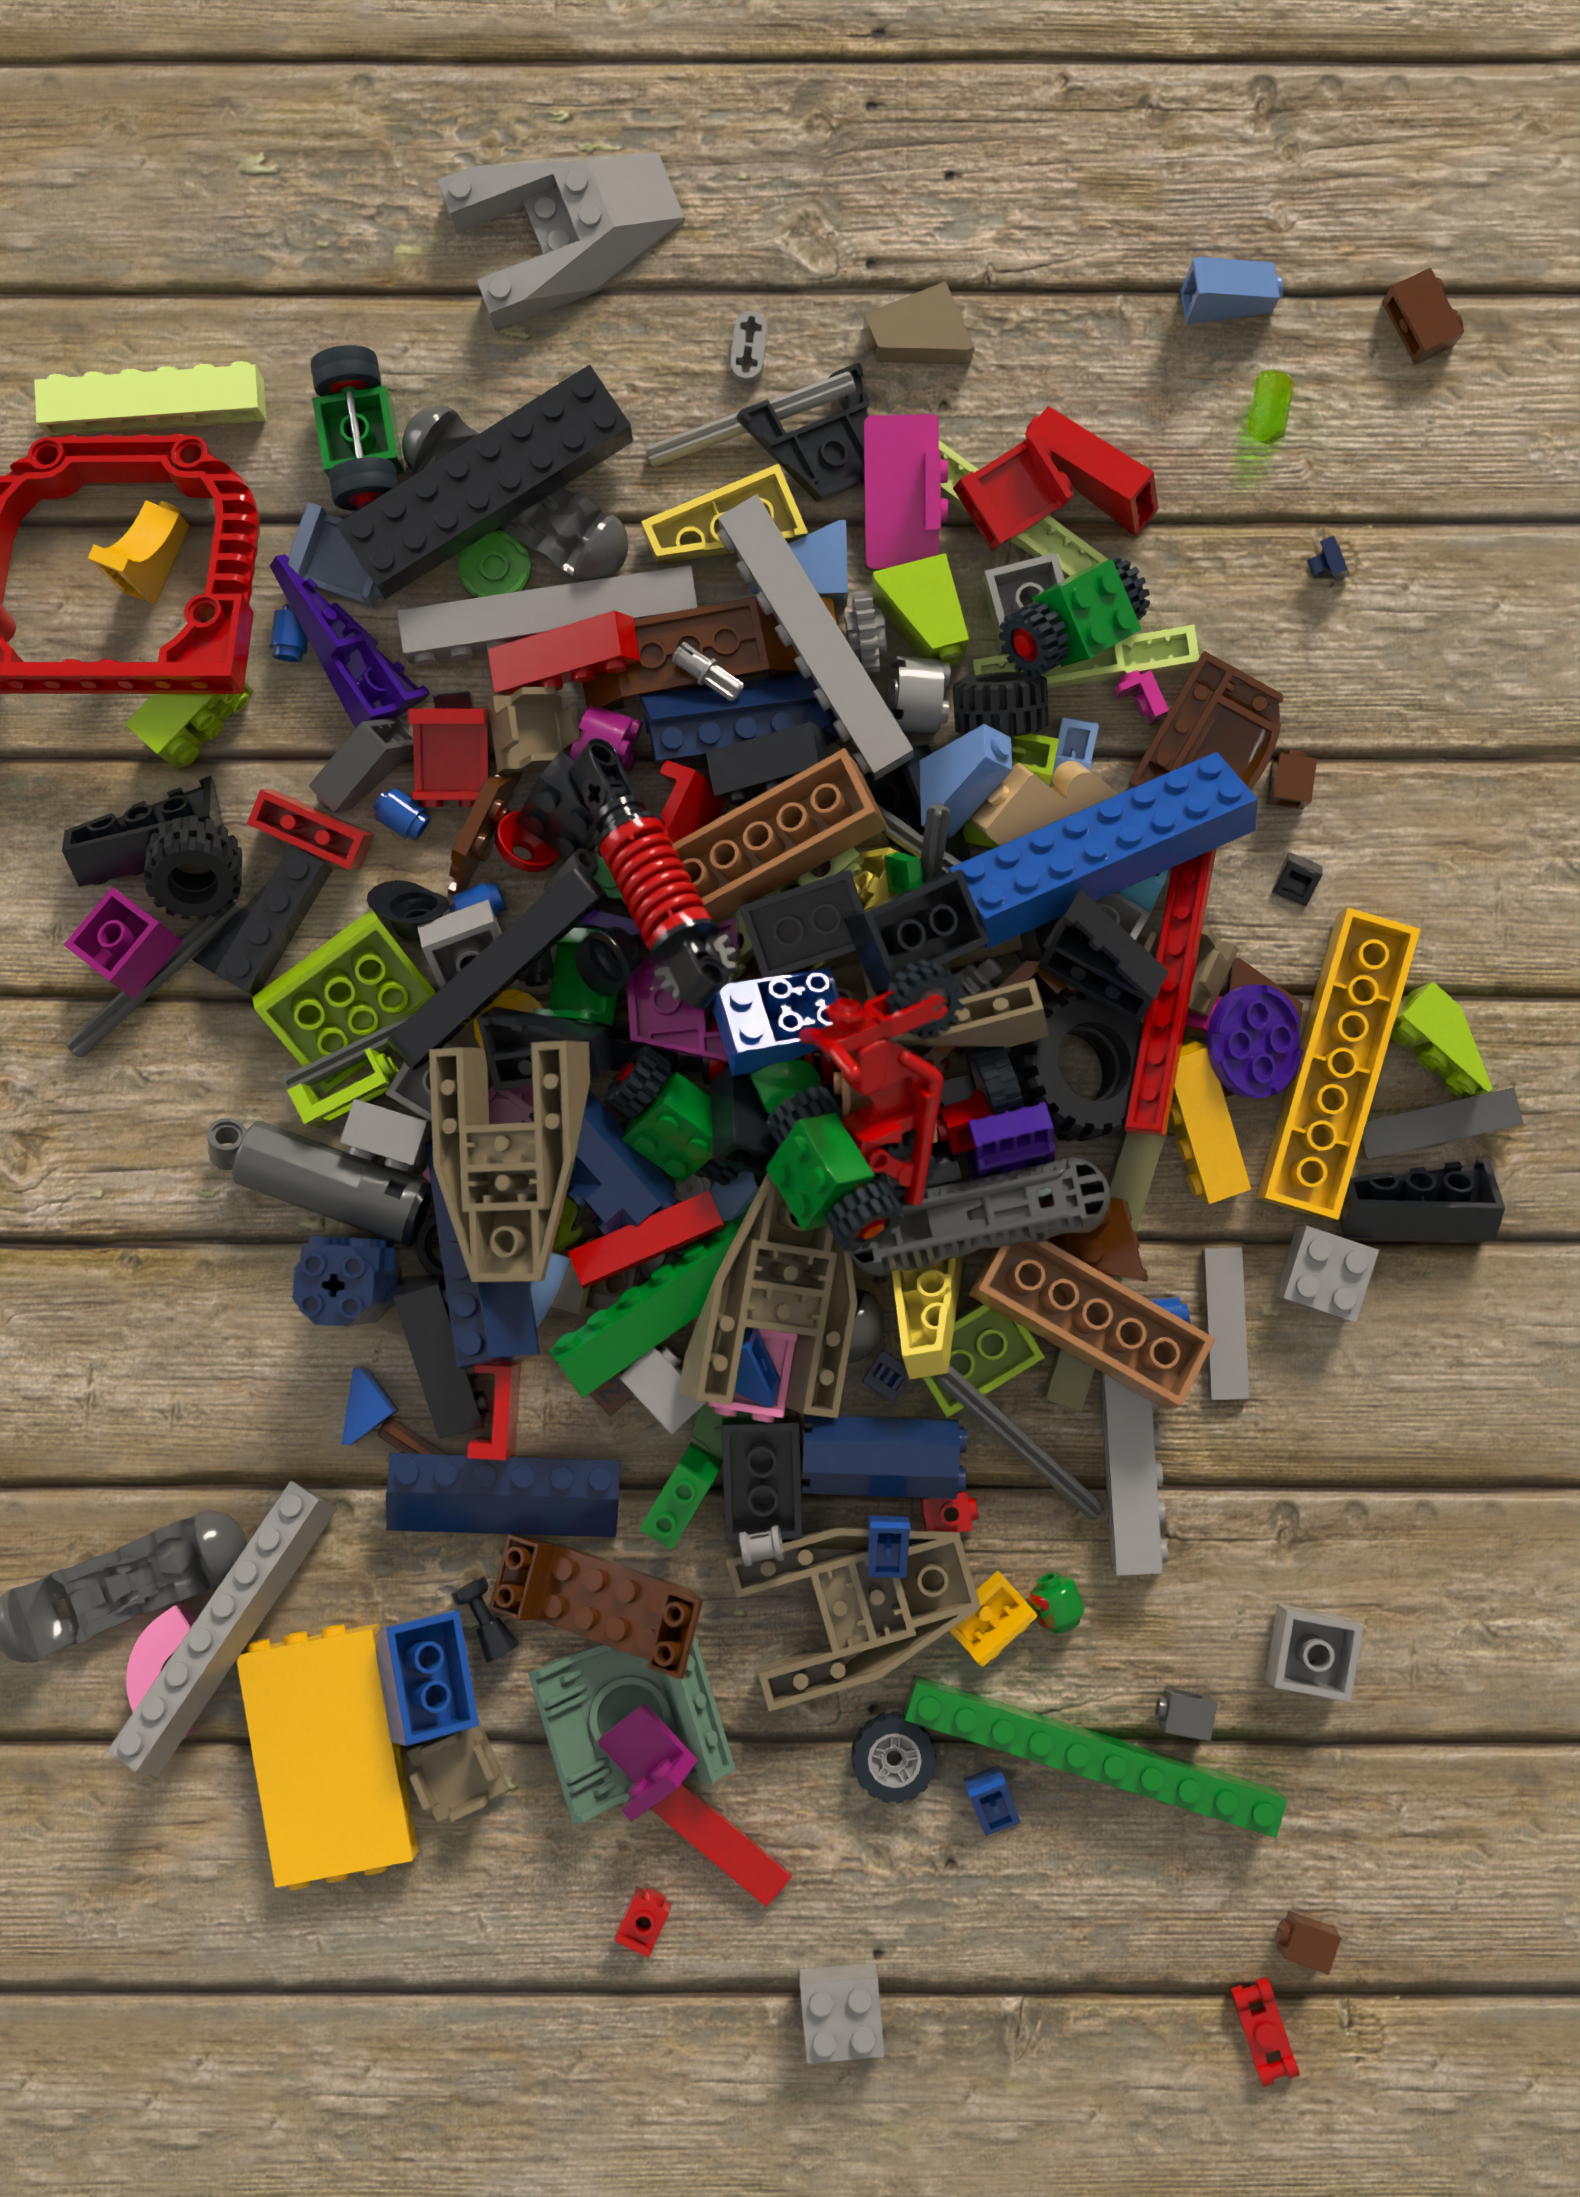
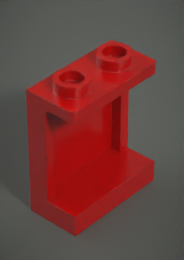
M1035 433L1029 435L1022 443L975 473L973 471L970 472L953 487V490L992 552L1065 506L1074 497L1071 492L1072 484L1068 476L1063 471H1058L1052 461L1050 447L1043 439L1039 440Z
M408 709L409 724H413L414 792H411V800H421L422 807H444V800H458L459 807H473L484 782L490 778L489 709Z
M665 760L659 774L674 784V787L661 816L672 843H675L711 823L716 817L718 818L725 801L714 796L712 783L699 772Z
M496 1361L473 1366V1372L493 1373L495 1375L492 1437H477L468 1442L467 1458L507 1460L516 1454L521 1363Z

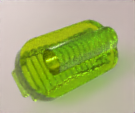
M1275 369L1260 372V376L1256 377V386L1253 392L1254 399L1249 414L1250 417L1248 418L1249 421L1247 422L1248 426L1246 427L1253 438L1262 444H1271L1284 437L1294 388L1293 379L1284 372H1278Z

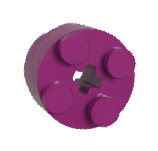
M590 705L579 724L578 729H581L582 732L579 740L573 741L569 757L576 760L591 739L600 738L615 748L624 770L631 772L638 751L632 749L633 743H636L640 737L643 722L602 707Z

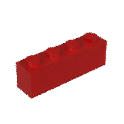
M615 610L487 649L494 693L504 696L512 695L522 687H555L556 691L563 689L564 683L571 681L574 683L589 682L595 679V674L601 672L608 674L620 673L627 670L628 664L640 661L634 619L632 616Z

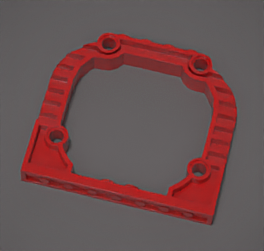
M103 434L100 436L79 437L76 435H65L64 437H45L35 441L29 448L28 456L13 462L10 465L11 472L5 476H0V694H243L254 612L249 604L253 590L252 581L255 575V559L258 553V537L260 536V519L257 503L243 479L231 470L227 464L213 457L204 440L198 436L172 434L170 436H149L146 434L113 436ZM174 482L177 489L187 497L212 498L214 500L215 527L204 594L191 598L186 604L184 617L188 624L171 641L160 648L158 662H118L112 659H102L99 662H81L75 659H65L62 662H24L11 648L9 641L16 632V623L3 607V599L13 541L22 519L40 500L66 498L76 493L84 483Z

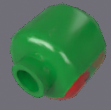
M1055 1572L1039 1577L1036 1581L1037 1585L1029 1594V1600L1033 1610L1037 1613L1039 1625L1045 1629L1052 1630L1053 1633H1064L1077 1627L1080 1623V1618L1085 1612V1607L1076 1582L1068 1576H1058V1573Z

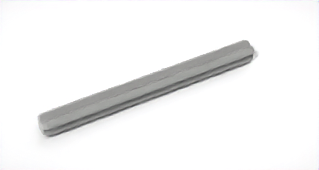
M844 372L769 400L780 421L850 395L856 391V387L851 373ZM739 412L649 445L646 447V454L652 467H657L748 433V431L738 422L736 416Z

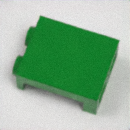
M573 928L556 944L558 948L549 1008H534V1014L593 1025H613L617 993L606 997L593 992L583 982L575 964V951L578 945L591 932L595 930L603 931L604 929Z
M691 1442L640 1527L641 1532L673 1550L712 1485L723 1460Z

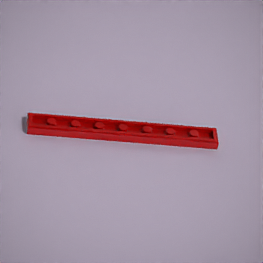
M1217 848L1174 866L1171 870L1155 958L1169 973L1145 1014L1125 1123V1130L1128 1133L1166 1136Z

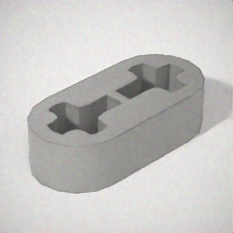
M746 311L740 314L734 325L730 359L731 374L738 383L743 385L756 383L761 378L764 369L767 322L764 316L755 311ZM749 324L756 325L757 331L754 332L753 343L747 342L746 329H748ZM745 353L751 354L753 366L750 367L748 373L742 372L741 366L745 360Z

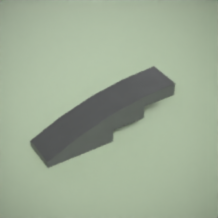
M1509 1088L1366 1121L1362 1138L1367 1159H1372L1518 1126L1524 1123L1515 1088Z

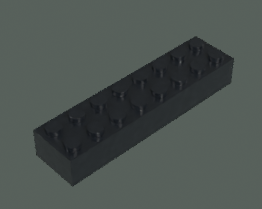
M589 364L337 523V526L385 600L633 442L631 424Z

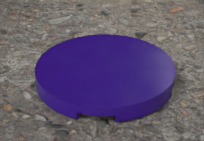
M1244 985L1228 992L1219 1001L1211 1016L1207 1032V1050L1212 1069L1222 1085L1239 1097L1258 1099L1277 1095L1291 1083L1299 1068L1303 1050L1300 1049V1035L1297 1023L1301 1021L1292 1002L1281 991L1268 985Z

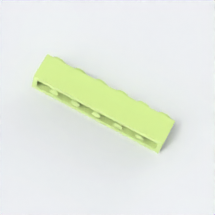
M244 361L233 362L230 366L224 367L198 364L193 369L180 370L175 367L164 366L152 372L125 369L120 374L108 375L93 371L86 372L80 377L52 374L47 376V379L34 380L36 423L48 436L266 421L264 378L255 364Z

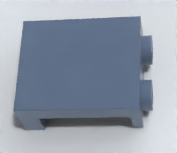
M308 502L288 556L290 558L288 565L305 581L311 578L317 584L316 590L374 609L377 599L382 600L383 597L342 536L337 523L344 519L326 514L322 506Z

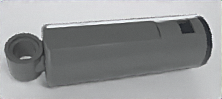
M229 1118L214 1122L208 1129L209 1160L219 1169L232 1170L234 1182L243 1187L407 1247H412L415 1243L417 1233L429 1213L433 1194L431 1183L349 1154L346 1151L264 1121L254 1122L247 1132L240 1122ZM224 1143H232V1145H229V1146H225V1145H222V1144H224Z

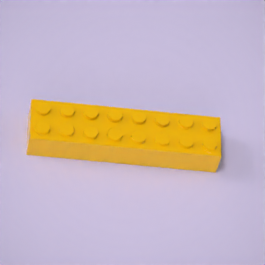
M1346 908L1337 914L1300 1042V1049L1303 1050L1299 1068L1294 1079L1287 1087L1257 1192V1200L1328 1221L1339 1220L1421 929L1352 908Z

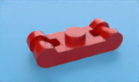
M1267 1976L1257 1979L1255 1985L1243 1988L1242 1985L1230 1988L1262 2087L1273 2085L1275 2079L1287 2076L1288 2079L1300 2076ZM1262 2001V2008L1250 2011L1249 2004ZM1278 2050L1281 2060L1268 2064L1265 2054Z

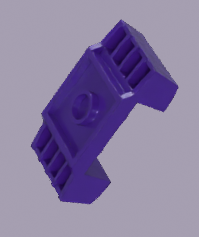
M1045 1102L1028 1108L1022 1107L1020 1110L1012 1112L1005 1111L1004 1114L996 1116L989 1115L987 1118L979 1120H968L967 1126L975 1151L967 1153L968 1167L972 1180L1050 1163L1055 1160L1054 1128Z

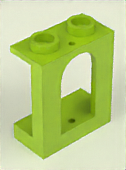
M371 1048L364 1050L375 1073L323 1100L316 1088L302 1083L287 1091L303 1123L321 1129L348 1115L354 1099L371 1103L385 1096V1092L399 1071L390 1056L387 1058L384 1053H378Z

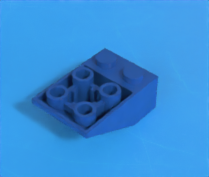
M830 968L731 983L722 989L715 998L713 1012L732 1076L753 1073L765 1066L777 1062L792 1061L820 1049L815 1044L801 1042L799 1033L804 1028L823 1029L832 1025L826 1013L827 1005L835 1004V1001L840 999Z

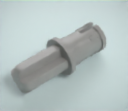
M683 642L681 647L679 646L675 651L671 662L698 679L697 683L699 685H708L729 701L736 700L744 687L743 683L717 666L718 661L716 659L710 660L686 642Z

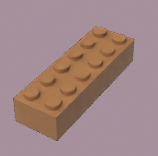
M844 748L673 843L672 847L677 850L679 859L684 863L685 871L689 873L692 880L691 883L695 885L698 891L697 895L701 897L704 903V908L708 910L712 920L717 922L739 910V906L758 900L887 829L888 826L858 765Z
M1046 1240L1039 1243L1021 1242L993 1248L968 1294L1166 1410L1182 1407L1215 1341V1338Z

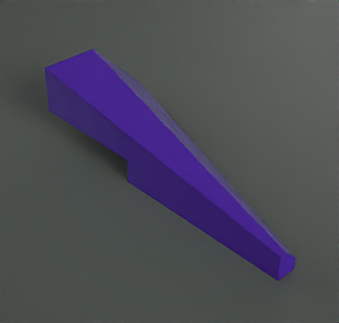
M286 554L275 556L269 566L355 729L363 721L399 717L408 709H411L427 698L430 694L428 689L424 685L418 688L403 674L405 667L398 661L394 664L390 662L376 648L378 642L336 602L330 605L316 591L317 584L311 578L305 581L288 565L290 558Z

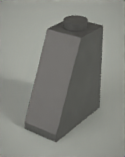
M397 717L361 722L310 783L309 787L317 795L318 802L333 813L352 809L413 753V734Z

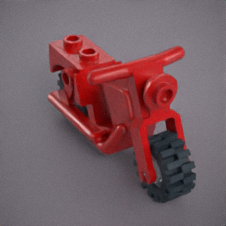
M924 960L917 961V967L912 963L906 965L905 967L908 972L906 974L899 970L895 976L900 980L897 984L890 982L888 988L891 991L866 1001L863 1009L860 1008V1003L855 1000L837 999L835 1004H830L826 1007V1013L832 1025L823 1029L804 1028L799 1033L801 1042L815 1044L829 1055L842 1071L844 1081L861 1095L868 1096L871 1099L872 1105L840 1118L875 1175L869 1184L873 1183L875 1186L878 1182L886 1183L898 1202L901 1199L904 1203L907 1202L912 1205L922 1204L924 1189L930 1184L926 1178L927 1176H933L935 1171L929 1165L935 1164V1158L931 1153H933L932 1144L943 1088V1076L936 1067L916 1052L890 1037H896L905 1032H909L915 1037L917 1035L921 1039H927L928 1035L932 1038L939 1037L938 1029L946 1033L951 1029L947 1023L950 1020L954 1023L958 1021L959 1017L954 1013L956 1010L963 1011L964 1004L958 1001V999L965 998L964 991L960 989L962 984L953 974L935 962L929 961L927 963ZM916 1127V1132L914 1135L912 1132H910V1130Z

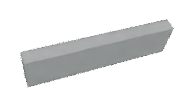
M1242 1247L1204 1248L1202 1252L1206 1333L1215 1338L1207 1355L1209 1399H1249Z

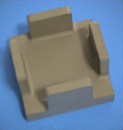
M522 687L512 695L492 696L487 700L498 773L543 772L560 751L570 756L569 751L572 748L573 741L579 740L580 729H578L576 706H568L563 709L561 696H556L555 687Z
M1204 926L1201 933L1188 1011L1209 1018L1238 949L1234 944L1217 939L1212 930ZM1151 931L1144 949L1156 958L1160 933Z
M479 1717V1726L429 1739L407 1751L413 1766V1772L409 1776L423 1811L426 1812L431 1809L437 1823L449 1818L450 1822H453L485 1807L491 1798L509 1789Z

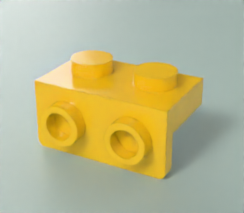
M996 1571L976 1590L981 1608L949 1630L981 1667L996 1658L1006 1645L1018 1634L1024 1632L1030 1623L1037 1618V1613L999 1571Z

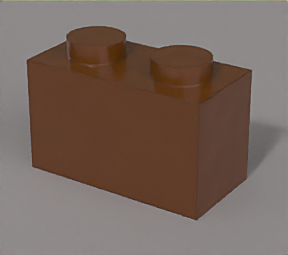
M1431 267L1391 286L1382 301L1415 365L1454 347L1464 333L1462 318L1457 310L1452 309L1446 298L1444 283L1440 278L1435 277Z

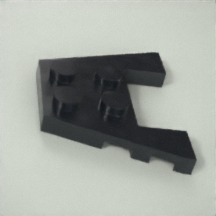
M860 362L836 371L829 377L850 372L855 383L856 391L838 399L843 408L840 412L789 433L785 432L768 399L740 410L736 416L738 422L817 503L865 483L864 421L868 417L867 408L869 400L867 392L863 391L861 381L863 370Z

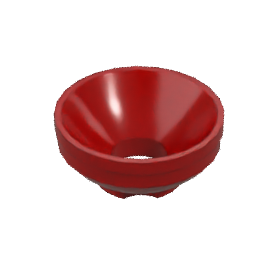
M514 811L505 815L500 820L495 833V845L501 857L512 867L526 872H541L552 867L561 854L516 823L521 811ZM523 847L527 849L532 858L522 859L514 853L513 848Z

